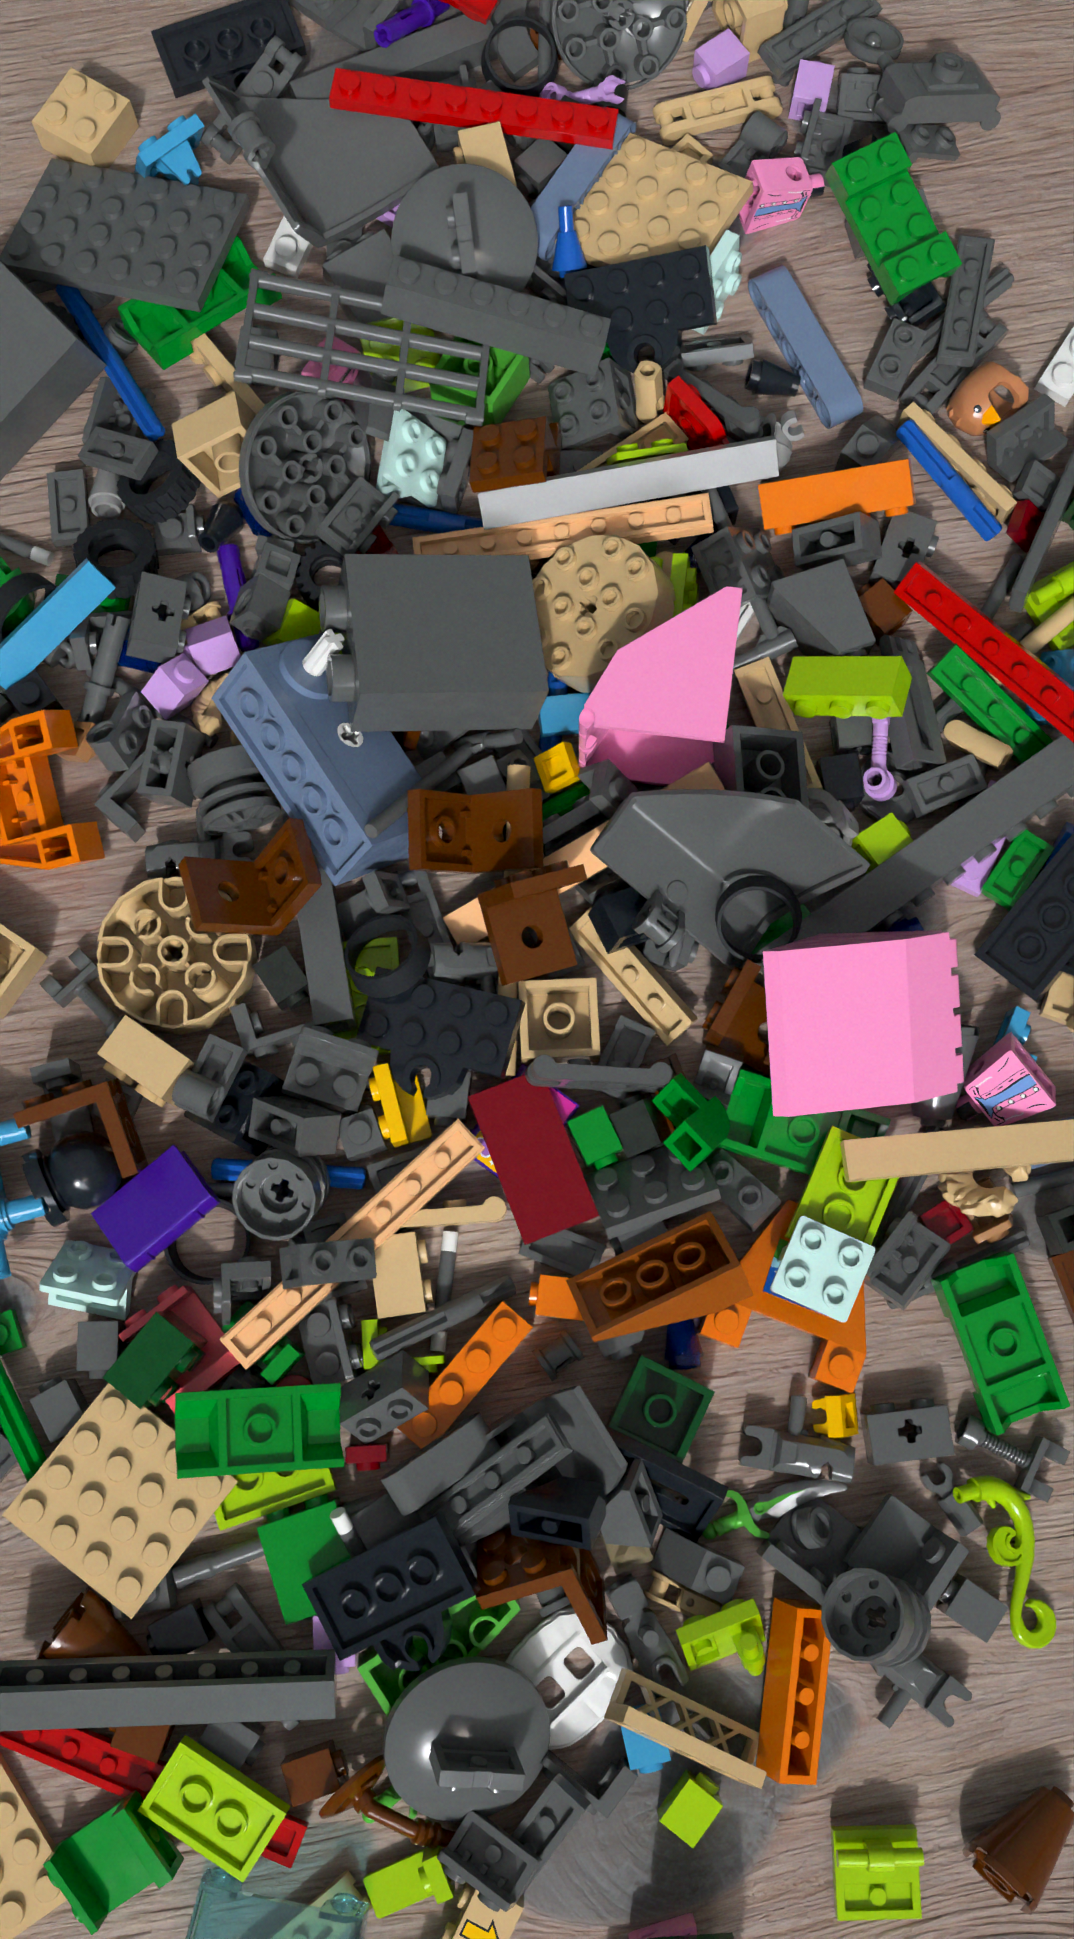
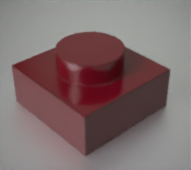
M1029 499L1017 501L1006 534L1025 553L1029 552L1044 514Z
M945 1199L917 1217L923 1226L950 1244L974 1230L967 1216L961 1213L960 1208L949 1204Z
M389 1442L346 1446V1464L356 1463V1471L381 1469L380 1462L390 1459Z

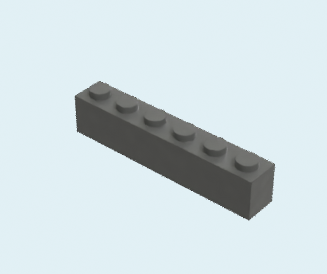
M394 255L381 308L382 315L594 377L605 349L611 319L397 255Z

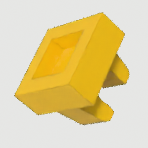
M561 742L533 758L545 793H555L580 780L578 777L580 767L572 744L569 742Z
M855 1393L829 1395L812 1402L813 1409L821 1408L826 1411L827 1415L825 1423L813 1425L815 1432L827 1434L828 1438L848 1437L859 1434Z

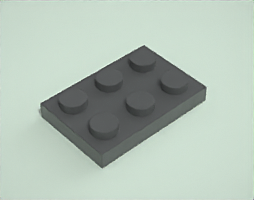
M666 1146L583 1175L608 1240L721 1199L719 1188L705 1160L690 1172Z

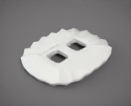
M573 1607L559 1609L549 1618L541 1621L532 1631L524 1636L505 1661V1663L514 1666L524 1673L535 1687L545 1677L550 1676L565 1691V1696L553 1708L546 1707L550 1722L548 1750L571 1746L605 1719L604 1716L621 1669L625 1668L633 1671L628 1645L619 1636L615 1628L607 1623L608 1640L592 1645ZM576 1647L583 1648L595 1663L594 1667L581 1679L576 1678L564 1665L565 1657Z

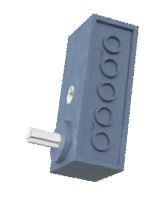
M327 629L324 633L244 652L214 693L212 700L290 818L303 819L307 836L311 840L313 854L334 886L409 858L407 812L376 838L368 837L364 827L422 778L390 731L350 732L347 702H329L326 684L328 654H338L343 648L342 643L345 639L341 633L335 635L332 629Z

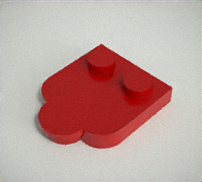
M679 375L667 384L663 413L666 412L688 437L687 448L690 451L730 443L726 438L725 430L720 420L702 401L699 391L692 384L687 385Z

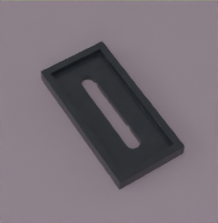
M604 1425L628 1464L634 1458L642 1459L649 1478L687 1497V1499L681 1497L676 1499L673 1497V1493L651 1482L663 1515L660 1524L697 1542L725 1500L729 1487Z

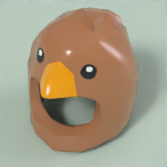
M984 362L956 387L946 407L947 416L955 428L971 436L986 435V432L997 423L1003 422L1026 405L1029 388L1019 377L1009 372L1003 366L995 362ZM1003 385L1010 390L1014 403L1002 399L994 389Z

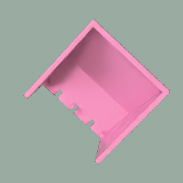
M726 586L616 651L584 704V709L579 716L580 769L609 759L632 783L666 787L705 763L710 762L712 764L714 762L713 742L724 743L743 588Z
M932 930L826 933L763 951L773 1116L790 1117L916 1103L958 1092L957 1084L964 1082L963 1054L956 1053L955 1048L962 1047L961 1014L953 1013V1008L960 1007L958 974H951V968L958 967L957 938H949V932Z

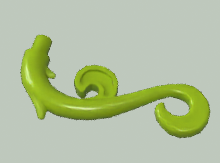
M985 1475L969 1478L966 1484L953 1489V1496L956 1502L961 1504L970 1500L975 1502L984 1500L992 1508H995L996 1501L1008 1512L1015 1527V1530L1007 1526L992 1528L987 1536L986 1544L989 1556L996 1564L1004 1567L1016 1566L1010 1600V1629L1013 1637L1019 1644L1027 1648H1043L1050 1643L1055 1635L1056 1617L1053 1610L1042 1600L1029 1598L1024 1604L1026 1607L1032 1608L1036 1613L1037 1624L1035 1628L1031 1631L1027 1630L1021 1617L1035 1556L1033 1522L1029 1509L1024 1502L1031 1499V1496L1028 1493L1019 1491L998 1477ZM1015 1536L1014 1547H1011L1010 1541Z

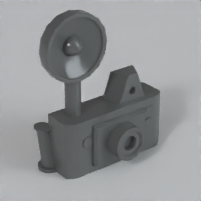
M869 17L855 18L848 23L844 35L846 48L858 59L871 64H878L883 71V76L877 90L881 98L877 100L873 114L874 117L881 118L887 123V130L891 134L903 131L907 124L980 121L981 128L986 131L995 128L999 124L1001 115L996 108L1000 97L975 62L965 61L960 56L950 52L936 53L929 62L895 63L894 60L900 55L904 39L894 26L885 21Z

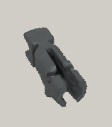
M196 809L197 837H193L192 841L180 842L179 840H169L146 846L145 863L147 876L151 879L160 877L166 879L170 878L176 870L180 874L178 864L185 856L252 862L249 857H238L242 853L254 850L252 835L247 831L231 834L223 833V838L212 839V836L207 835L203 831L201 824L203 817L198 814Z
M522 938L525 946L528 948L533 946L534 941L531 938ZM462 941L455 947L454 951L451 943H430L431 958L425 971L427 978L453 984H462L464 980L475 981V985H480L481 991L496 994L495 980H499V973L490 942Z
M791 1395L787 1431L744 1424L743 1433L756 1438L760 1444V1449L754 1456H740L738 1465L817 1478L821 1473V1467L826 1464L829 1470V1480L851 1483L855 1464V1447L828 1438L824 1434L819 1438L808 1436V1431L803 1429L807 1398Z
M628 1574L605 1587V1593L615 1613L623 1621L622 1628L645 1677L664 1686L658 1671L661 1665L668 1664L679 1685H685L690 1678L663 1626L658 1621L654 1612L646 1608L649 1606V1603L637 1579L632 1574ZM654 1693V1695H655L656 1698L661 1697V1696H659V1695H657V1694Z
M922 1653L913 1662L899 1668L871 1665L878 1676L882 1677L885 1675L894 1683L891 1688L895 1692L876 1717L889 1729L911 1698L923 1710L947 1728L954 1725V1719L945 1710L944 1702L946 1698L954 1695L964 1701L972 1699V1693L954 1677L944 1672Z

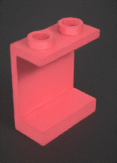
M175 1284L157 1297L160 1304L148 1313L144 1309L135 1313L125 1321L124 1324L127 1329L118 1335L123 1342L131 1343L155 1312L172 1311L208 1341L202 1348L206 1355L197 1367L191 1372L187 1370L176 1380L180 1387L175 1393L210 1391L241 1366L240 1362L219 1340L224 1335L222 1328L191 1286L183 1285L179 1288ZM175 1393L165 1400L174 1414Z

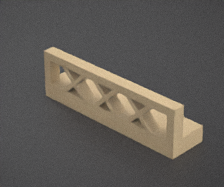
M621 1669L604 1716L605 1719L735 1781L762 1789L767 1772L753 1766L758 1750V1732L629 1669ZM631 1682L641 1687L646 1702L645 1705L637 1709L623 1704ZM652 1692L661 1697L654 1700ZM669 1701L675 1703L680 1721L672 1725L662 1722L657 1709ZM686 1709H688V1710H690V1711H692V1712H694V1713L688 1716V1713H687V1710H686ZM705 1717L709 1720L714 1737L703 1742L696 1738L692 1724ZM720 1725L727 1728V1730L722 1732ZM736 1734L747 1738L741 1759L730 1755L725 1741Z

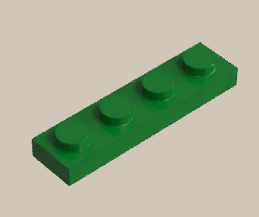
M957 644L952 645L926 673L989 736L1009 745L1013 750L1011 758L1019 766L1053 742Z

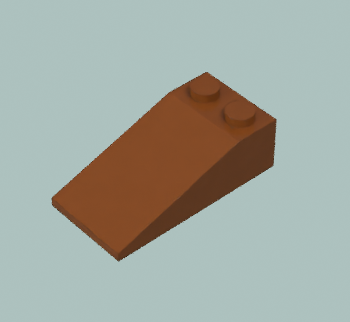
M711 1210L566 1280L593 1342L717 1313L753 1295L743 1268Z

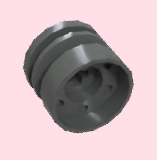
M243 745L209 752L188 765L186 772L192 793L196 798L203 799L199 802L197 810L198 814L203 817L201 824L203 831L207 835L217 837L223 836V833L248 832L271 823L280 816L282 810L279 801L275 798V794L269 785L265 783V779Z
M270 1146L242 1170L234 1184L232 1202L237 1218L248 1231L260 1238L279 1241L294 1237L309 1225L329 1197L331 1180L327 1166L319 1155L297 1157ZM284 1179L289 1181L288 1188L291 1189L290 1192L285 1190L286 1183L283 1182Z
M854 1568L840 1574L828 1587L822 1602L821 1622L827 1639L837 1652L854 1661L869 1663L879 1667L899 1668L913 1662L924 1651L931 1634V1614L926 1599L918 1589L901 1578L875 1569ZM883 1614H884V1619L888 1622L887 1625H886V1627H885V1622L881 1619L882 1616H883Z

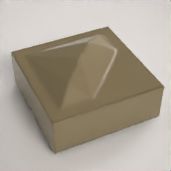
M601 1534L616 1575L654 1560L650 1549L647 1547L606 1544Z

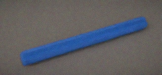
M57 284L56 292L69 313L75 318V323L93 352L107 365L104 368L105 372L143 434L149 441H157L159 437L164 436L165 428L120 355L113 348L78 288Z

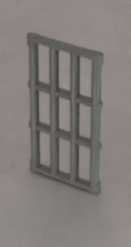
M251 268L236 369L233 372L234 381L247 384L256 382L318 394V397L323 398L325 396H332L393 408V411L400 412L402 409L465 421V424L482 427L490 346L485 344L479 346L411 333V323L403 321V329L401 331L336 318L338 303L381 311L384 296L340 288L341 285L333 284V286L271 275L268 274V271ZM261 288L331 302L329 317L255 303L257 289ZM253 318L327 332L325 347L251 334ZM334 334L400 346L399 361L332 349ZM408 348L480 361L478 376L407 363ZM248 349L322 363L320 378L246 365ZM330 364L397 377L395 392L328 380ZM406 378L476 391L475 407L403 394L404 380Z

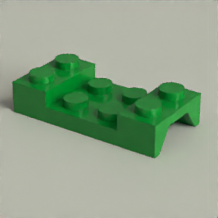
M896 132L833 162L824 175L891 306L898 303L917 288L939 277L948 278L952 276L962 265L947 232L939 234L908 172L912 163Z
M236 236L201 312L137 299H130L117 307L124 328L163 370L194 352L191 341L246 308L249 293V273L251 268H258L252 263L241 239ZM258 288L255 303L272 305L282 299L281 292Z
M740 1069L726 1111L730 1123L729 1133L718 1148L810 1176L831 1126H835L860 1138L883 1137L890 1125L891 1119L862 1109L790 1117L773 1116L771 1079Z
M1001 1251L931 1278L944 1317L950 1319L976 1389L972 1393L987 1431L998 1436L1005 1433L1013 1422L1041 1411L1060 1410L1070 1407L1014 1253Z

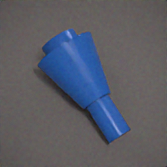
M572 205L558 206L560 231L557 234L552 271H559L560 278H564V274L578 272L588 267L577 232L574 230Z

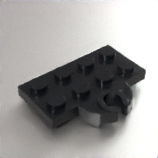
M244 0L151 31L175 98L205 89L202 80L207 76L222 82L235 92L275 35L285 42V48L292 54L297 52L300 56L307 55L304 41L287 0ZM276 60L271 69L275 71L274 65L280 64V62Z
M706 245L564 274L568 306L611 319L605 346H609L611 355L619 366L632 373L635 372L639 365L638 354L644 346L650 345L654 348L655 357L653 362L659 364L663 371L674 360H677L682 346V331L717 325L709 247Z
M1074 834L1069 837L974 954L1036 1003L1041 1000L1062 973L1074 978Z
M377 967L374 976L383 975L392 970ZM421 977L411 988L398 995L386 998L368 996L356 1038L368 1042L372 1047L391 1051L389 1065L393 1078L405 1092L412 1096H415L418 1090L415 1084L417 1073L422 1069H430L432 1080L424 1089L423 1098L436 1100L449 1094L453 1095L463 1084L468 1070L505 1079L525 1002L511 997Z
M442 1512L329 1568L302 1584L340 1661L373 1645L381 1661L393 1671L396 1668L417 1671L426 1664L424 1655L417 1651L413 1644L414 1635L420 1636L426 1641L428 1645V1658L434 1663L445 1652L451 1640L452 1620L448 1608L475 1596L481 1590Z

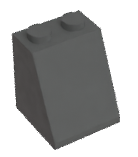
M844 559L771 583L766 603L777 628L782 626L791 629L798 649L805 656L869 655L876 640Z

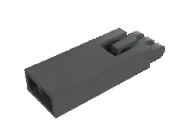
M883 635L879 641L881 655L902 656L912 676L903 716L891 717L890 725L888 726L896 769L925 773L947 764L924 662L919 659L914 640Z

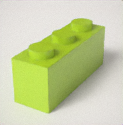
M795 656L792 659L783 697L794 715L803 718H812L814 716H835L842 719L851 716H870L875 719L902 717L912 676L902 656Z

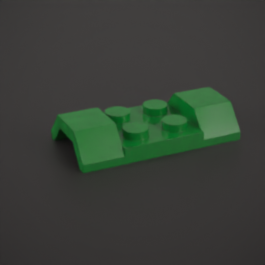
M341 1383L175 1393V1459L177 1479L344 1467L339 1424Z

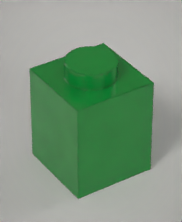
M603 1105L567 1122V1128L586 1168L595 1164L596 1169L600 1170L618 1161L616 1154L622 1152L623 1147Z

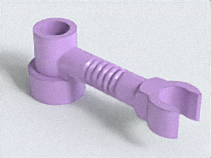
M610 75L603 82L599 83L598 86L577 92L567 91L564 86L549 82L541 91L539 97L561 101L563 96L566 95L581 104L589 105L600 101L620 104L624 98L615 95L614 90L617 85L623 84L626 81Z
M891 717L885 719L872 718L873 748L871 752V768L865 772L863 782L866 793L876 801L890 799L897 789L896 779L887 771L886 767L888 726L890 725ZM877 778H882L879 785L873 786V782Z

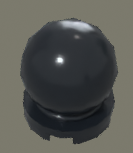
M83 1131L68 1134L54 1144L48 1156L43 1155L39 1149H34L21 1156L25 1161V1164H22V1168L35 1200L41 1197L44 1198L51 1210L44 1216L53 1227L70 1221L71 1207L87 1210L102 1205L118 1191L123 1180L109 1139L98 1133Z

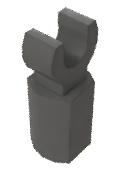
M938 1462L936 1465L942 1472V1480L937 1484H933L926 1474H922L919 1476L920 1481L926 1489L937 1493L939 1496L937 1499L939 1506L959 1535L966 1536L981 1526L983 1519L970 1501L961 1504L956 1502L953 1496V1489L958 1486L952 1484L953 1473L945 1463Z

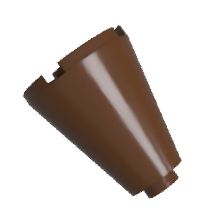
M87 1587L85 1593L81 1592L53 1627L55 1631L51 1636L54 1640L51 1644L46 1640L43 1642L36 1655V1659L148 1655L123 1624L114 1618L113 1612L98 1594L90 1587Z
M1041 1786L969 1841L963 1848V1854L966 1858L973 1854L977 1861L972 1867L1008 1902L1011 1903L1015 1897L1024 1902L1025 1904L1020 1910L1031 1915L1041 1900L1074 1824V1812L1071 1809L1074 1803L1059 1788L1053 1786L1050 1790Z

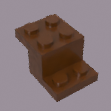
M543 416L474 427L469 476L472 492L477 493L544 483L547 477L559 475L562 436L559 423L548 424L547 417Z

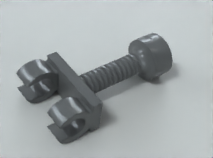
M78 947L68 958L81 971L79 975L66 987L51 974L39 984L63 1008L77 996L81 998L107 1026L105 1037L108 1039L125 1015L117 1016L89 986L99 976L98 968Z
M968 1413L957 1429L955 1443L969 1450H973L976 1445L981 1446L1021 1466L1022 1468L1014 1487L1048 1503L1054 1489L1034 1479V1476L1043 1456L1058 1464L1065 1465L1070 1451L1043 1437L1036 1436L1029 1453L986 1432L984 1430L985 1422Z

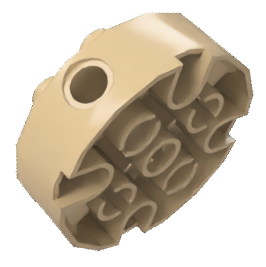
M591 535L560 548L556 551L554 557L543 565L537 577L532 580L545 669L552 672L559 681L582 693H592L618 649L672 618L674 612L673 601L676 600L673 584L661 567L653 559L649 558L639 545L618 535Z
M176 876L143 881L119 897L102 921L97 940L99 942L97 949L99 979L115 1005L151 1030L178 1035L210 1029L231 1015L230 1007L241 1004L252 987L255 974L252 966L258 960L253 934L195 931L182 878ZM218 890L225 900L232 901L227 894ZM176 950L183 955L178 961L172 956Z

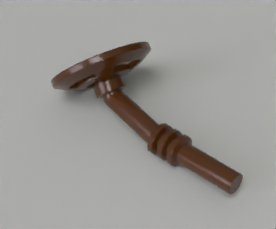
M383 1754L374 1758L356 1772L330 1797L319 1811V1816L322 1819H326L354 1808L357 1814L362 1812L366 1817L410 1838L411 1844H419L422 1847L427 1846L430 1849H435L437 1846L446 1848L456 1833L455 1831L442 1828L439 1822L424 1820L420 1817L413 1820L375 1800L377 1794L373 1791V1788L385 1768Z

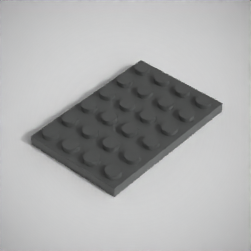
M51 158L0 255V260L18 277L201 312L251 205L248 194L195 184L184 185L182 182L151 176L144 178L140 174Z

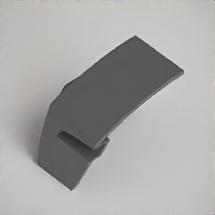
M580 1385L526 1403L490 1425L486 1424L480 1412L469 1416L386 1473L380 1480L387 1492L349 1518L366 1550L422 1522L418 1513L419 1510L547 1413L554 1416L573 1451L536 1478L535 1481L538 1486L566 1476L604 1483V1493L607 1496L619 1484L628 1463ZM478 1540L465 1545L476 1572Z

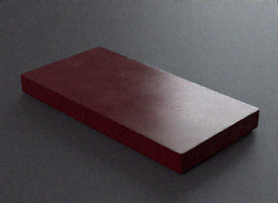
M525 1075L468 1096L524 1245L599 1217L549 1087L533 1086L528 1083Z

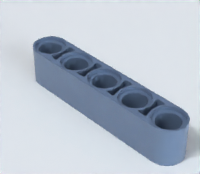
M618 113L613 150L577 144L571 149L531 206L538 233L537 257L548 261L555 253V240L560 231L558 206L572 205L573 214L577 209H580V204H584V198L593 185L599 182V177L602 178L603 171L614 155L618 154V150H621V145L629 133L635 134L637 127L635 122Z
M780 265L748 281V290L753 304L792 372L801 376L800 386L822 424L827 429H831L862 414L863 402L856 386L788 269L784 265Z

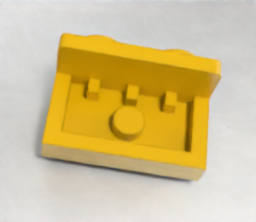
M388 1063L374 1066L375 1077L368 1079L374 1102L381 1100L384 1115L378 1116V1121L383 1139L391 1138L395 1148L430 1139L432 1132L428 1117L426 1116V1109L417 1075L415 1077V1084L418 1090L415 1096H412L405 1092L394 1080Z

